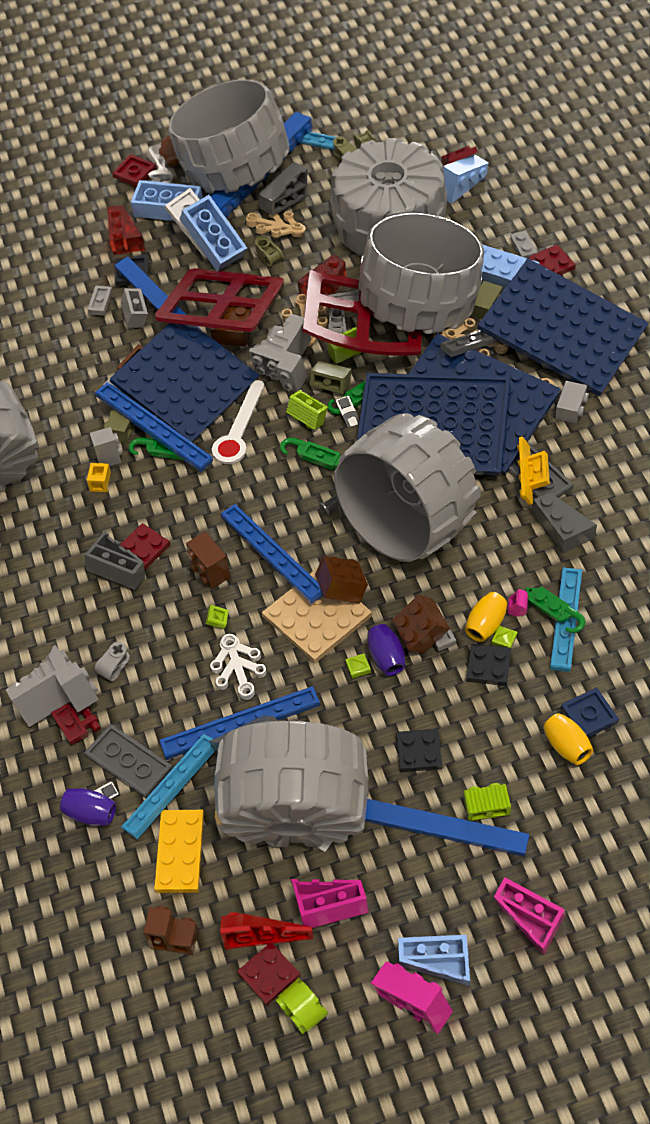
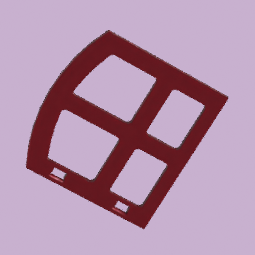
M310 270L302 332L324 342L364 353L390 356L420 355L422 330L415 329L413 332H408V342L391 343L369 340L370 316H374V312L369 307L362 305L360 290L358 301L326 296L320 293L322 282L359 290L358 279ZM319 306L357 313L356 337H349L319 326L317 324ZM411 336H417V340L411 338Z

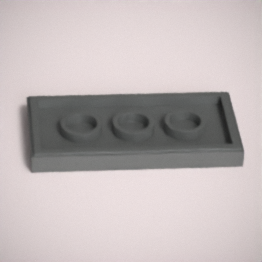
M529 444L530 455L539 453L531 444ZM519 454L512 467H509L508 472L520 483ZM548 461L550 485L533 489L532 493L535 498L549 492L560 498L572 490L574 484Z
M112 724L84 752L85 757L145 799L173 769L171 764Z

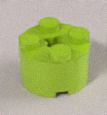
M300 978L286 988L276 1000L279 1007L288 1017L292 1014L290 1018L302 1034L309 1032L329 1014L326 1008L319 1004V999Z

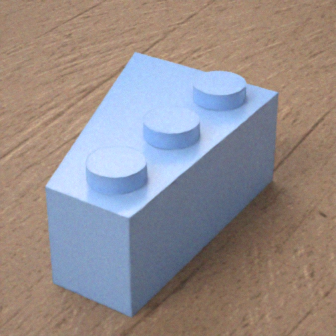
M471 155L444 166L447 201L452 204L485 178L489 163L476 155Z
M467 935L398 938L399 961L402 967L467 986L470 985Z

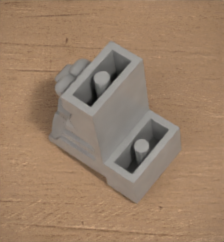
M290 314L288 319L285 320L284 327L273 326L269 330L266 340H262L260 345L257 344L250 348L249 353L257 373L280 380L285 390L297 392L307 378L302 354L312 339L310 335L302 332L304 318L294 314Z
M56 645L52 647V650L45 658L46 662L40 663V666L34 668L29 675L20 678V683H14L6 689L11 701L29 727L68 702H72L77 712L99 700L95 694L98 689L92 680L87 681V678L90 676L85 668H79L76 662L72 664L65 651H59Z

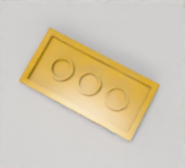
M163 810L161 812L154 889L156 893H199L204 823L203 810Z

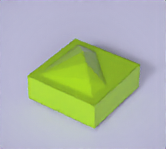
M210 605L206 624L225 629L229 610Z
M499 626L491 645L512 648L517 632Z
M364 653L345 659L352 679L371 673Z

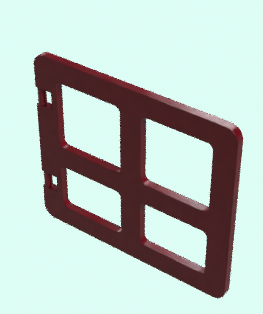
M193 268L188 270L155 313V320L252 332L257 328L282 289L284 279L280 277H264ZM197 279L231 282L221 295L188 291ZM245 284L268 286L259 299L237 297ZM181 300L216 304L207 317L172 313ZM229 306L254 308L246 321L221 319Z

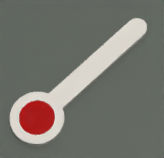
M256 380L251 384L229 435L219 438L213 444L212 454L218 462L233 464L245 456L246 444L242 440V436L264 389L262 381Z

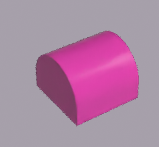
M519 589L509 597L508 614L517 617L526 615L528 606V593Z

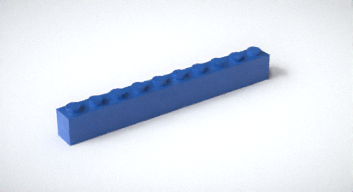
M295 112L284 123L290 144L288 154L302 142L306 133L309 134L312 131L311 117ZM260 182L252 186L248 184L240 186L235 192L216 191L210 197L226 218Z

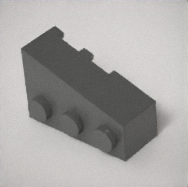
M293 162L259 193V208L273 216L307 198V168Z

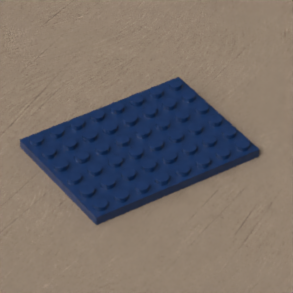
M527 258L479 322L477 329L574 383L587 385V390L601 396L649 323Z
M437 333L409 374L510 377L501 474L506 476L509 467H512L519 455L517 448L519 437L523 436L528 443L561 393V388L474 349L451 357L440 349L442 342L451 339Z
M367 373L357 440L395 415L404 413L411 414L413 417L421 415L435 421L438 425L437 428L441 431H449L460 442L459 449L465 457L471 458L476 469V475H501L510 377Z

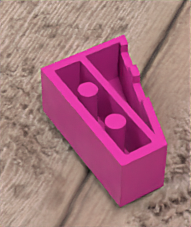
M504 877L494 895L495 903L545 955L565 918V909Z
M291 879L303 925L314 928L369 913L361 880L319 882V879H312V882H299L298 879Z
M386 961L371 982L379 996L400 1010L405 1008L414 1013L413 1018L418 1022L424 1019L430 1023L432 1031L437 1034L453 1012L442 992L441 986L435 982L428 983L424 981L423 977L415 972L412 974L407 972L400 964L395 963L393 965Z

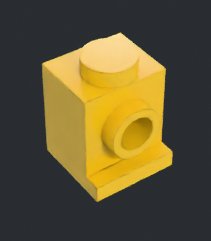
M90 464L87 477L90 492H108L111 475L109 464Z

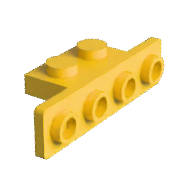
M522 436L519 437V445L517 446L520 454L518 464L521 474H519L521 483L519 492L522 500H525L528 505H532V490L550 485L548 454L542 451L530 455V445Z

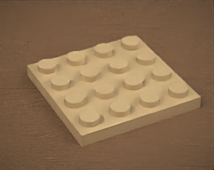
M316 568L313 572L310 573V575L317 581V578L315 576V573L317 571ZM293 587L262 612V617L310 660L316 663L371 618L372 611L361 602L327 599L324 596L310 604Z

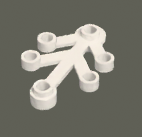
M226 634L220 641L222 650L210 664L211 671L218 674L223 670V661L228 654L230 655L231 660L221 676L216 679L217 688L220 690L226 689L228 687V679L235 670L240 684L238 687L239 696L244 700H250L254 696L255 690L253 684L247 682L243 668L253 671L256 677L262 678L267 673L266 667L263 664L253 663L261 658L259 649L242 645L235 635ZM237 651L249 655L251 661L239 657Z

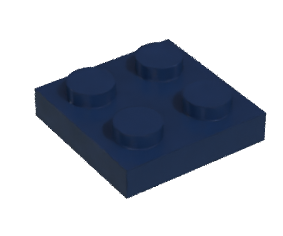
M597 687L561 704V709L566 717L578 724L587 737L617 724L619 718Z

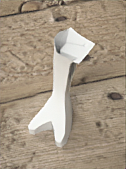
M161 143L149 146L146 155L152 163L156 164L157 168L156 171L148 174L149 177L152 179V182L171 183L173 175L166 169V161L159 153Z

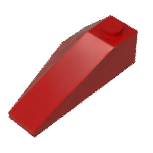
M237 912L221 916L220 934L225 950L268 945L270 942L278 944L314 939L311 926L239 914Z

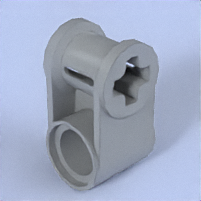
M330 309L329 330L341 334L346 332L344 310Z
M122 642L113 643L96 663L94 672L111 682L116 680L130 660L126 645Z

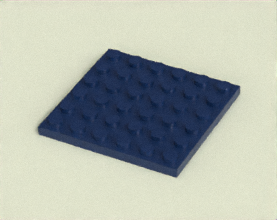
M169 323L110 378V382L140 406L194 443L250 388L251 384L259 379L260 375L197 326Z

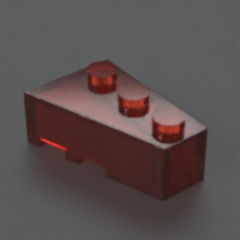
M123 205L107 207L109 237L113 255L145 251L143 237Z
M333 254L312 271L346 277V263ZM309 273L298 280L299 295H307ZM322 282L320 293L326 296L331 295L335 290H338L340 285Z

